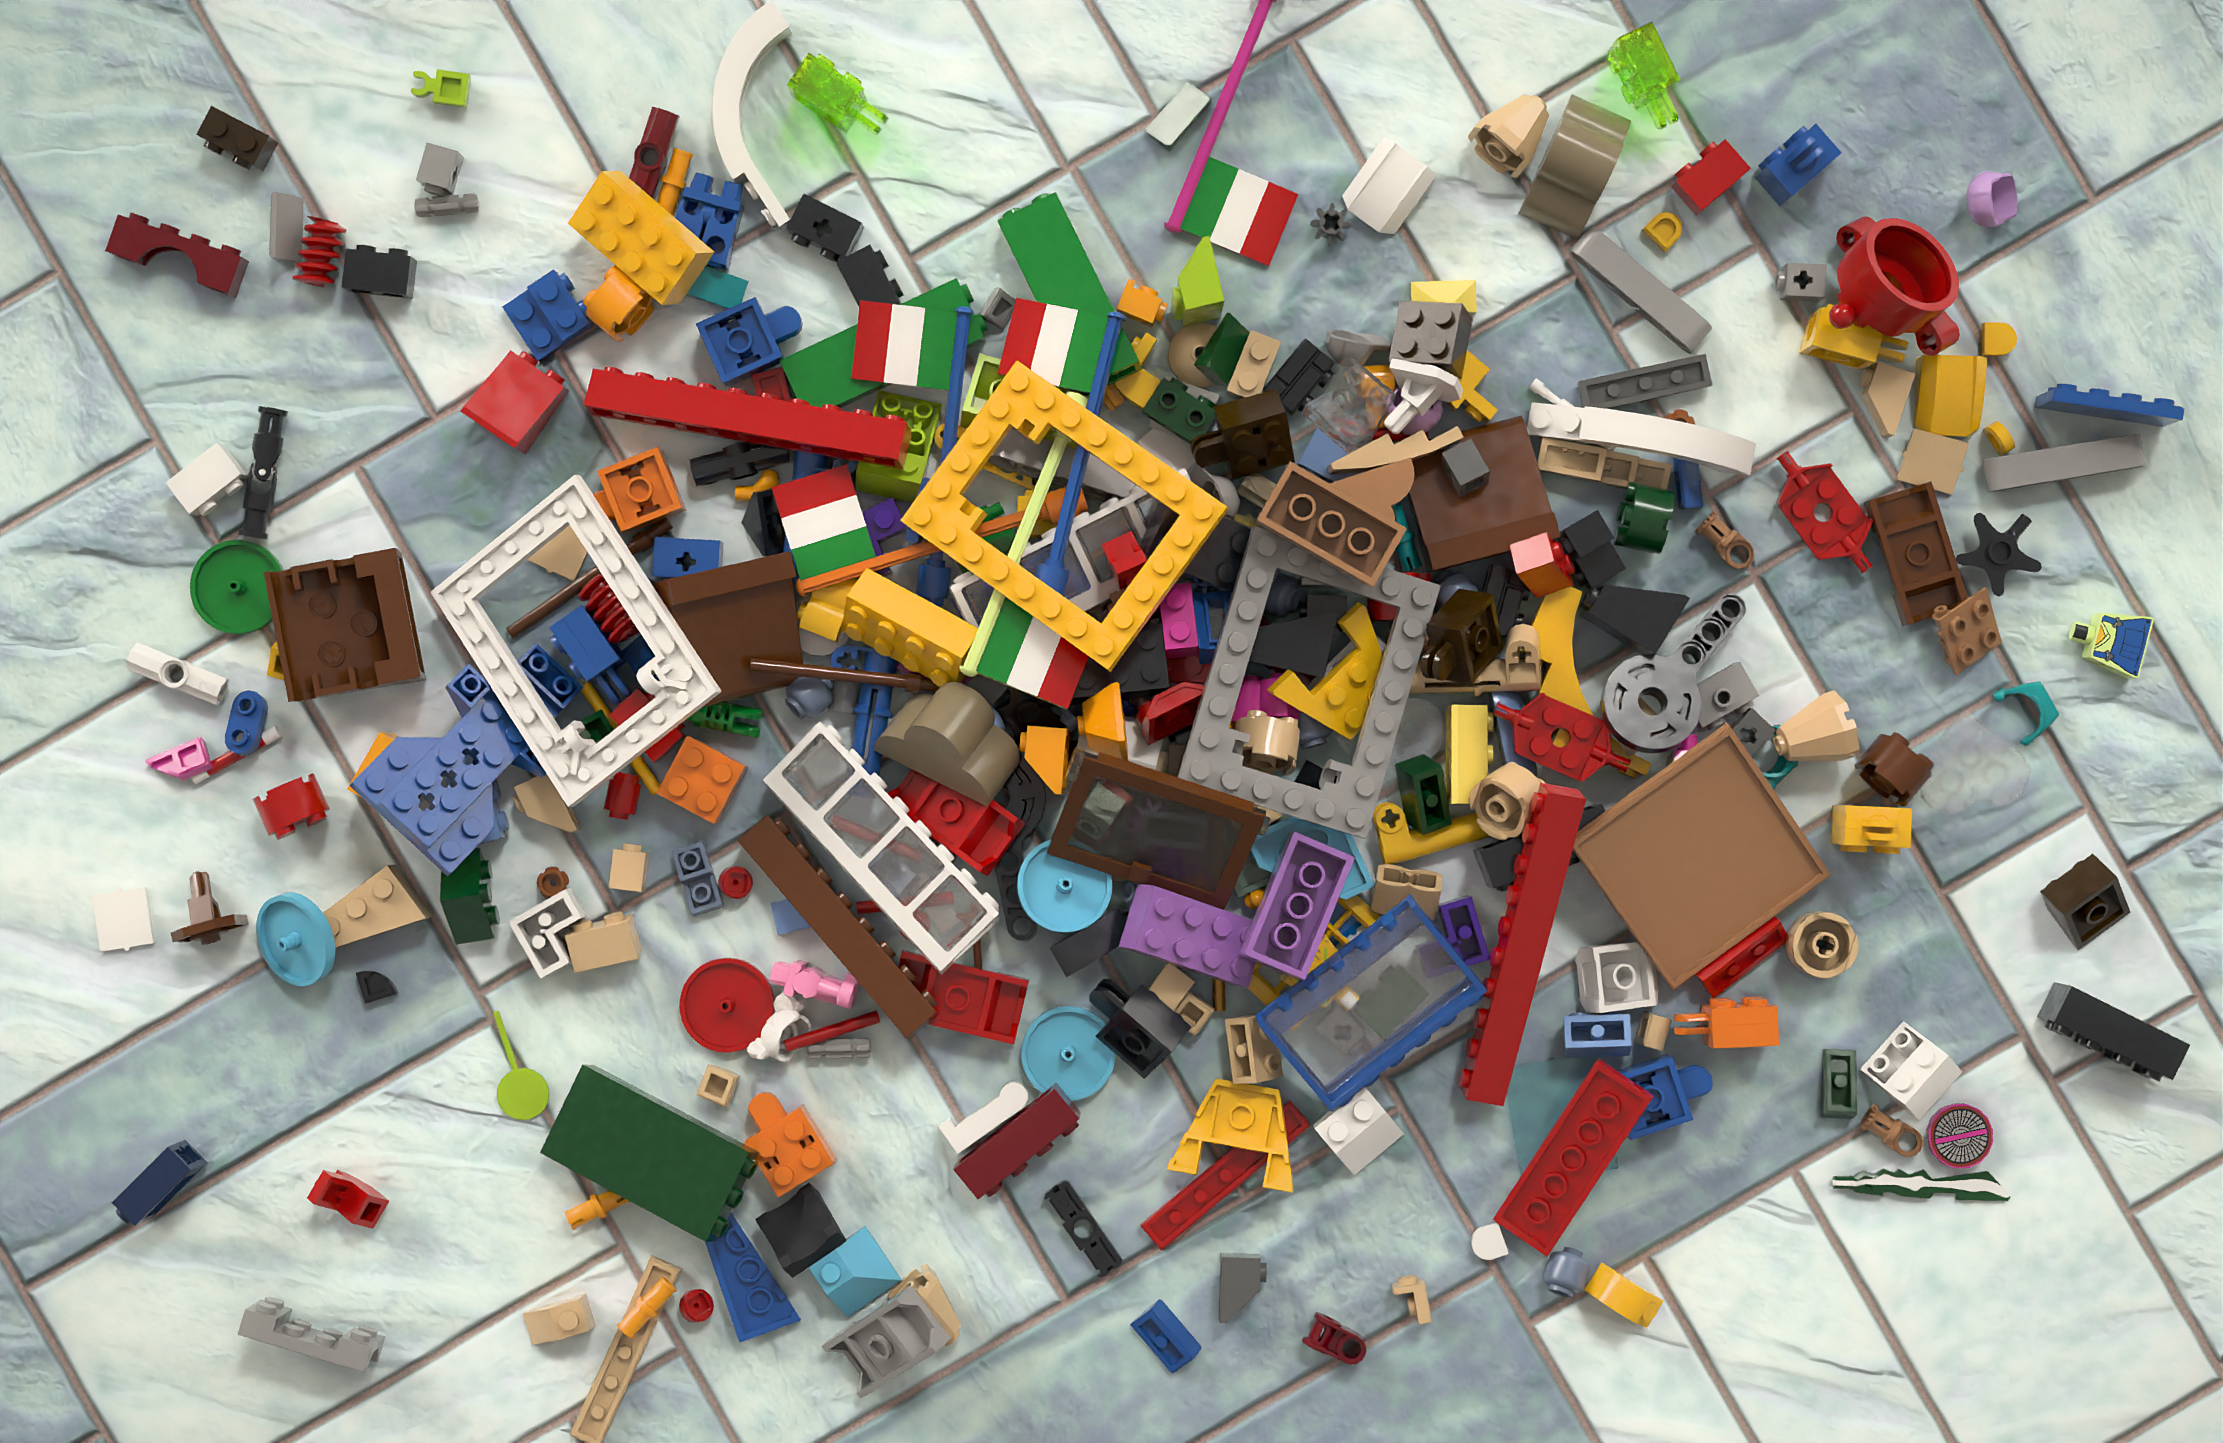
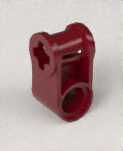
M1315 1312L1314 1317L1316 1320L1308 1336L1303 1337L1302 1342L1312 1349L1328 1354L1346 1364L1352 1365L1361 1362L1366 1355V1344L1362 1335L1325 1314ZM1325 1327V1330H1324V1332H1323L1321 1338L1318 1339L1319 1336H1320V1334H1321V1332H1322V1330H1323V1328ZM1348 1340H1356L1361 1347L1357 1354L1350 1356L1343 1352V1344Z

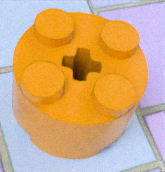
M614 265L605 274V281L597 290L593 289L586 295L583 305L587 307L586 316L616 342H621L624 339L620 336L626 332L632 336L648 320L655 308L651 305L653 297Z

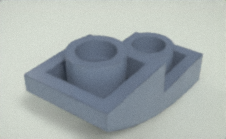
M704 842L673 850L672 855L680 882L684 887L691 915L695 917L723 908L724 903Z

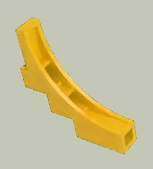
M1568 587L1542 596L1530 623V626L1535 628L1539 635L1541 667L1543 663L1547 664L1542 677L1541 691H1536L1534 698L1543 692L1553 699L1593 715L1581 692L1573 659L1572 637L1574 619L1582 591ZM1520 646V653L1525 655V657H1524V659H1525V658H1526L1525 647H1524V646ZM1557 728L1551 740L1555 746L1564 747L1569 741V735L1564 729ZM1610 736L1613 753L1631 759L1630 765L1623 764L1628 767L1626 773L1619 769L1617 772L1633 779L1636 778L1637 774L1641 776L1646 775L1651 763L1635 754L1627 756L1619 742Z

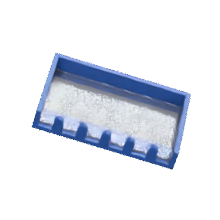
M1410 894L1308 973L1305 980H1299L1255 1016L1263 1032L1329 1110L1333 1111L1337 1107H1343L1352 1100L1353 1094L1361 1088L1374 1084L1378 1080L1379 1074L1388 1067L1392 1068L1400 1064L1405 1058V1054L1414 1047L1418 1048L1426 1044L1431 1038V1034L1440 1027L1444 1028L1452 1024L1457 1018V1014L1466 1007H1473L1478 1004L1487 990L1481 979L1474 973Z

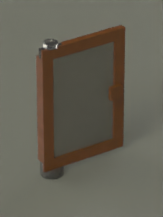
M1075 747L1065 779L1074 782L1046 854L1138 884L1153 885L1224 910L1257 835L1265 836L1270 817L1266 816L1265 810L1254 807V802L1099 752L1097 756L1085 752L1084 749Z

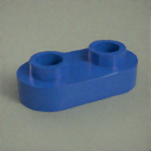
M251 690L243 691L236 696L232 704L225 733V744L230 751L239 756L251 755L260 745L268 712V704L265 698L257 692ZM251 701V708L244 711L245 704ZM240 733H244V738L237 742V736Z

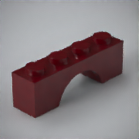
M130 212L129 218L117 215L105 250L106 252L142 266H146L152 258L163 252H184L195 266L197 283L223 294L237 297L249 263L248 260L240 256L241 250L222 244L221 249L209 246L211 240L196 234H191L190 239L180 236V229L161 223L159 228L148 225L150 219Z

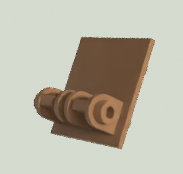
M1983 587L1952 610L1947 609L1945 605L1934 609L1935 613L1932 615V618L1936 622L1937 628H1939L1937 635L1941 638L1939 642L1945 652L1944 659L1952 667L1954 675L1959 674L2002 643L1986 587Z

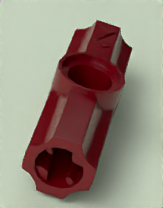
M653 106L640 145L637 146L634 152L635 160L629 179L651 198L654 197L661 173L667 166V155L680 118L677 114ZM650 150H656L659 155L658 161L652 166H646L643 161L645 153Z

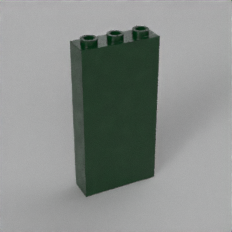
M582 1064L540 1151L541 1154L705 1242L717 1241L718 1238H722L729 1226L728 1216L732 1208L735 1209L741 1202L744 1194L742 1187L746 1179H750L755 1173L758 1166L756 1158L759 1154L755 1149L595 1065Z

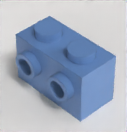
M1613 1011L1605 1012L1602 1015L1572 1013L1569 1016L1563 1017L1564 1058L1630 1056L1632 1047L1630 1014H1621L1620 1012Z

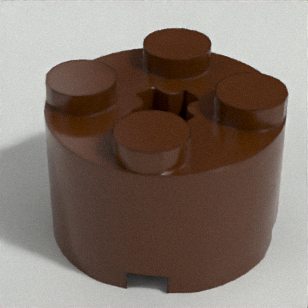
M1894 732L1891 736L1880 734L1855 763L1854 767L1855 769L1862 768L1863 771L1859 776L1878 794L1886 799L1893 795L1898 798L1895 804L1903 807L1907 806L1932 776L1931 769L1934 767V764L1925 755L1920 753L1917 755L1908 747L1910 745L1908 740L1899 733Z

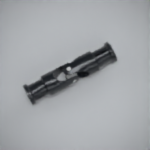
M258 406V412L261 413L258 433L254 434L252 443L256 462L255 465L252 463L248 470L242 506L245 509L243 528L238 531V535L268 539V534L265 533L268 513H271L273 509L278 475L277 468H273V465L282 452L284 438L281 437L283 418L287 416L288 411ZM273 418L271 431L269 432L270 419ZM252 478L262 482L272 481L271 488L265 494L258 495L254 493L251 486Z

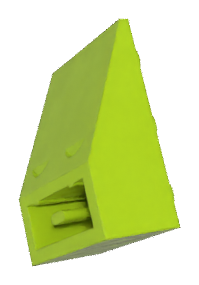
M879 390L872 414L875 417L885 418L886 415H895L903 418L908 423L912 431L904 469L859 462L855 491L913 503L917 498L922 479L927 475L942 404Z

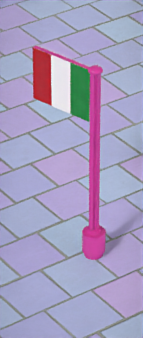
M1259 0L1168 223L1164 222L1165 229L1171 233L1184 231L1201 239L1210 236L1211 243L1268 267L1299 194L1209 157L1270 7L1277 0Z

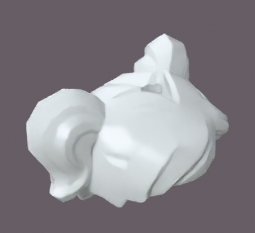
M783 992L776 997L773 1003L776 1013L767 1020L762 1029L761 1038H756L747 1047L750 1057L757 1058L758 1060L772 1057L781 1062H788L793 1057V1051L787 1053L783 1040L811 1031L809 1020L800 1013L804 1006L802 1001L797 1002L794 996L785 995Z

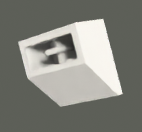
M1904 1021L1860 1069L1897 1104L1918 1120L1924 1116L1962 1073L1960 1068L1945 1052Z

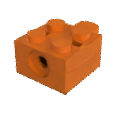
M659 447L597 471L604 489L593 493L609 520L616 519L620 531L624 534H629L665 518L687 511L664 452Z
M1761 996L1742 997V1003H1735V1000H1729V998H1709V1004H1700V1013L1673 1014L1674 1021L1676 1022L1701 1021V1025L1674 1027V1034H1702V1044L1711 1048L1779 1046L1778 1006L1768 1003V999Z
M771 1092L759 1093L750 1101L748 1112L759 1131L748 1137L744 1142L747 1146L759 1152L756 1161H758L760 1169L777 1197L782 1196L836 1162L835 1154L804 1104L786 1113L776 1095Z

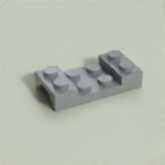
M910 1286L858 1322H853L837 1332L822 1345V1348L825 1352L845 1354L859 1373L857 1395L861 1399L938 1352L951 1338L923 1302L922 1298Z
M265 1297V1300L261 1299L246 1308L238 1331L240 1336L361 1372L366 1371L370 1361L378 1362L386 1337L377 1334L378 1330L376 1328L366 1325H359L358 1328L354 1327L343 1335L342 1332L335 1329L324 1328L323 1331L313 1329L310 1322L300 1319H293L290 1322L289 1318L292 1308L285 1307L284 1301L272 1297Z

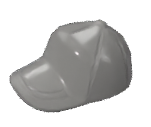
M1337 329L1328 330L1326 333L1328 353L1340 366L1360 367L1366 363L1372 352L1391 351L1392 344L1379 335Z
M1196 463L1190 475L1191 482L1226 505L1229 510L1225 516L1233 519L1240 504L1234 484L1226 477L1211 475L1205 468H1201Z

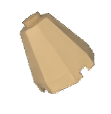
M1524 94L1484 116L1468 135L1470 142L1475 138L1478 143L1474 148L1476 154L1497 172L1505 174L1507 170L1514 171L1511 177L1517 178L1533 159L1549 117L1546 110L1547 106L1538 96Z
M1834 690L1819 696L1776 730L1773 743L1777 753L1780 756L1783 755L1788 761H1843L1854 757V753L1859 751L1858 734L1854 720H1847L1844 712L1850 711L1847 703Z
M925 1264L921 1266L922 1273L917 1269L910 1271L891 1289L887 1296L891 1299L912 1286L951 1339L945 1344L949 1346L959 1337L961 1324L936 1273Z

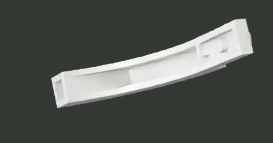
M770 0L742 25L725 51L714 84L712 119L717 146L735 183L739 184L748 178L749 181L744 183L746 189L754 200L760 197L766 208L761 212L771 227L778 224L783 232L786 230L790 219L754 165L747 149L743 131L744 99L754 72L764 57L778 43L792 34L788 24L773 1Z
M1532 402L1527 425L1528 435L1531 437H1545L1639 450L1697 463L1719 472L1743 475L1751 474L1756 443L1744 438L1694 424L1588 406L1580 408Z

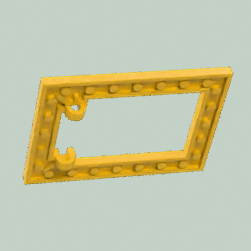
M1016 361L900 521L1111 672L1229 509L1226 505L1019 361ZM1012 427L1037 445H1039L1049 429L1054 427L1179 515V518L1102 623L974 533L988 514L979 507L974 506L962 495Z

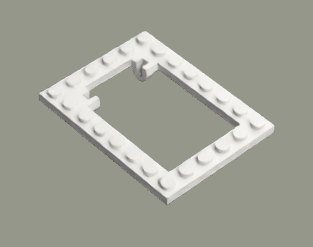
M580 475L572 476L430 592L568 807L577 805L722 692ZM569 525L655 655L652 660L638 670L636 676L644 690L655 695L656 698L597 744L593 739H583L579 735L585 729L581 721L574 720L563 730L560 729L478 601L481 596ZM656 674L660 681H657L653 675Z

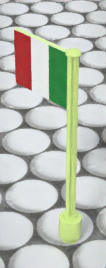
M1066 392V395L1083 407H1087L1088 398L1075 392ZM1054 427L1050 428L1054 431V442L1007 556L1017 564H1019L1066 445L1072 441ZM994 589L963 666L960 665L959 668L966 676L983 675L1067 710L1089 656Z

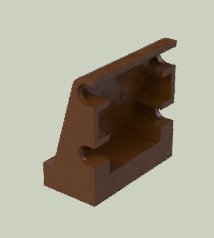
M1521 415L1461 431L1464 438L1460 441L1463 443L1472 439L1490 471L1488 484L1462 497H1459L1441 465L1442 453L1445 452V449L1412 461L1414 481L1407 494L1411 514L1414 515L1416 521L1417 537L1427 573L1510 553V545L1546 532L1553 541L1561 537L1555 513L1552 512L1528 431Z
M397 548L353 555L351 558L342 560L331 559L290 567L291 569L283 571L263 572L288 702L305 701L426 680L403 556Z
M790 551L679 576L652 584L722 691L703 707L788 687L799 678L798 676L749 671L750 658L803 664L792 578L796 577Z

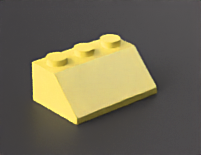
M1488 705L1445 706V788L1448 803L1469 804L1470 793L1473 787L1488 776V764H1493V745H1488V732H1493V712H1488Z

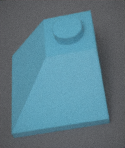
M866 1226L848 1237L847 1241L808 1267L826 1295L847 1317L902 1280Z

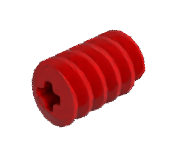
M307 216L315 222V224L304 226V230L311 234L312 237H303L301 239V243L309 249L299 250L298 255L305 259L306 262L296 263L295 268L301 271L303 275H295L292 280L324 288L325 284L335 283V280L328 276L327 272L338 270V267L330 263V259L341 257L339 253L333 250V247L343 246L344 242L338 239L336 234L346 233L347 229L329 220Z
M602 573L595 576L583 587L578 598L582 602L589 601L586 605L588 612L597 611L593 616V620L595 623L604 622L600 628L602 633L612 632L608 638L610 644L624 642L639 633V630L617 596L605 581Z

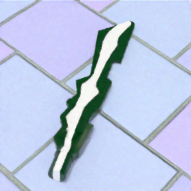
M1881 1169L1875 1173L1862 1170L1854 1176H1833L1832 1178L1833 1189H1849L1856 1193L1883 1196V1192H1892L1905 1197L1930 1199L1934 1193H1956L1955 1200L2008 1201L2010 1199L2009 1193L1988 1171L1932 1179L1924 1169L1911 1174H1907L1901 1169H1897L1895 1172Z

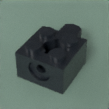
M1102 979L1089 995L1090 1003L1109 1018L1095 1037L1144 1079L1173 1052L1192 1028L1184 1021L1181 1015L1169 1008L1153 991L1146 988L1143 984L1129 996L1111 979Z

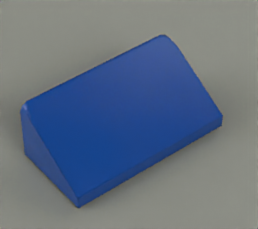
M1673 458L1678 509L1687 510L1703 507L1699 464Z
M1161 1299L1152 1304L1130 1324L1172 1374L1193 1360L1201 1350V1345Z

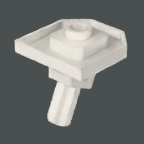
M1392 358L1389 368L1401 390L1400 395L1403 401L1385 419L1384 425L1392 433L1399 434L1416 414L1422 417L1437 400L1444 402L1460 400L1463 388L1458 378L1433 365H1422Z

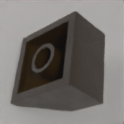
M2094 854L2077 862L2072 869L2058 879L2051 881L2040 891L2047 910L2077 950H2080L2131 913L2117 876Z

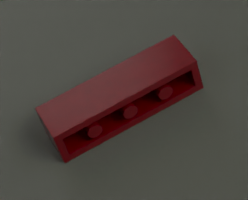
M1055 1083L955 1163L953 1170L977 1199H980L985 1194L991 1197L1002 1188L1003 1184L1001 1181L1011 1174L1013 1177H1016L1028 1167L1026 1161L1036 1154L1038 1157H1041L1054 1146L1051 1141L1060 1134L1066 1137L1079 1126L1077 1121L1080 1119L1081 1112L1060 1086Z

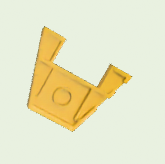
M1359 602L1337 621L1338 625L1356 647L1310 692L1296 674L1290 670H1287L1267 689L1270 694L1349 740L1362 729L1383 658L1367 609Z
M1215 1078L1195 1114L1194 1121L1187 1133L1185 1132L1174 1157L1169 1161L1167 1169L1198 1176L1204 1142L1269 1154L1263 1187L1293 1193L1294 1185L1281 1091L1251 1084H1233V1081Z

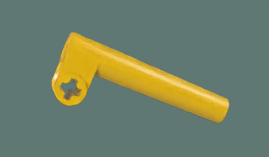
M1382 802L1375 807L1373 821L1378 836V846L1384 864H1398L1491 836L1479 827L1476 819L1479 818L1477 813L1451 819L1452 825L1422 835L1415 829H1408L1405 814L1395 803ZM1388 809L1397 816L1392 818L1391 825L1381 821V818L1386 816L1385 811Z

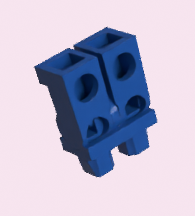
M696 173L690 187H684L675 218L715 252L706 265L729 271L732 260L731 255L744 211L741 203L742 185L725 181L721 196L710 193L714 181L713 177Z

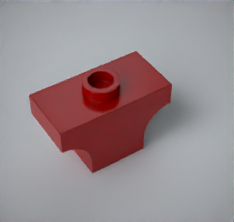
M1132 531L1101 544L1103 554L1119 590L1128 587L1147 562Z

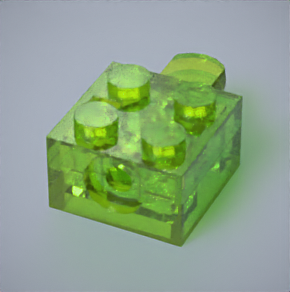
M1651 21L1616 38L1608 50L1609 56L1606 57L1611 72L1614 75L1618 74L1623 83L1620 88L1625 101L1628 104L1632 103L1635 110L1646 106L1655 127L1658 130H1662L1667 126L1666 120L1669 124L1678 122V114L1668 94L1672 92L1681 80Z
M808 52L787 83L792 98L844 133L848 132L855 121L873 134L878 135L882 129L860 112H865L884 125L889 118L867 103L868 101L864 93L865 89L861 86L862 82L849 72H846L844 76L834 68L835 64L824 55L818 54L815 57Z

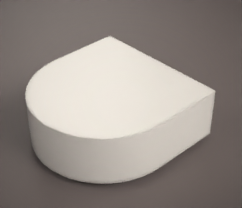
M1497 1222L1482 1226L1473 1233L1471 1247L1474 1253L1481 1259L1492 1260L1509 1254Z

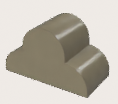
M1571 94L1518 214L1577 240L1613 172L1623 148V141L1630 127L1631 120Z
M958 682L942 684L934 695L915 693L910 696L877 739L874 746V751L987 807L1020 763L1018 746L1004 730L994 725V713L986 699L976 690Z

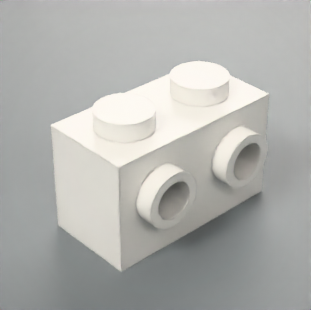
M216 443L165 484L189 514L206 516L218 507L217 501L226 494L228 496L235 494L244 486L242 481L247 478V473L226 446Z

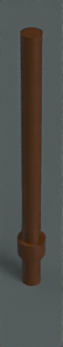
M665 518L647 531L642 529L632 536L633 540L626 544L633 556L639 551L644 553L654 546L655 537H661L670 531L673 526ZM593 567L508 626L506 629L511 637L514 639L579 594L591 579L601 573L598 567Z
M750 658L749 671L898 687L905 688V692L919 693V690L936 692L940 687L934 684L930 678L921 677L920 673L907 672V675L755 658Z

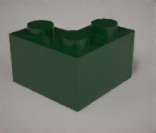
M475 848L448 877L441 871L440 903L456 945L495 939V925L500 924L497 905H491L492 892L488 879L493 877L490 860H484L481 848Z

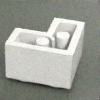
M568 888L510 920L508 923L541 979L572 963L568 947L559 932L587 917L572 888Z

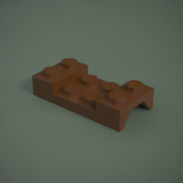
M1931 481L1863 502L1868 519H1873L1871 529L1873 533H1876L1895 592V595L1892 596L1902 626L1931 618L1935 613L1934 609L1938 606L1945 605L1947 609L1952 610L1968 599Z

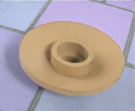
M1208 323L1185 326L1173 337L1169 346L1168 360L1172 372L1180 381L1199 388L1214 385L1194 366L1197 360L1194 353L1198 348H1205L1216 331V326Z

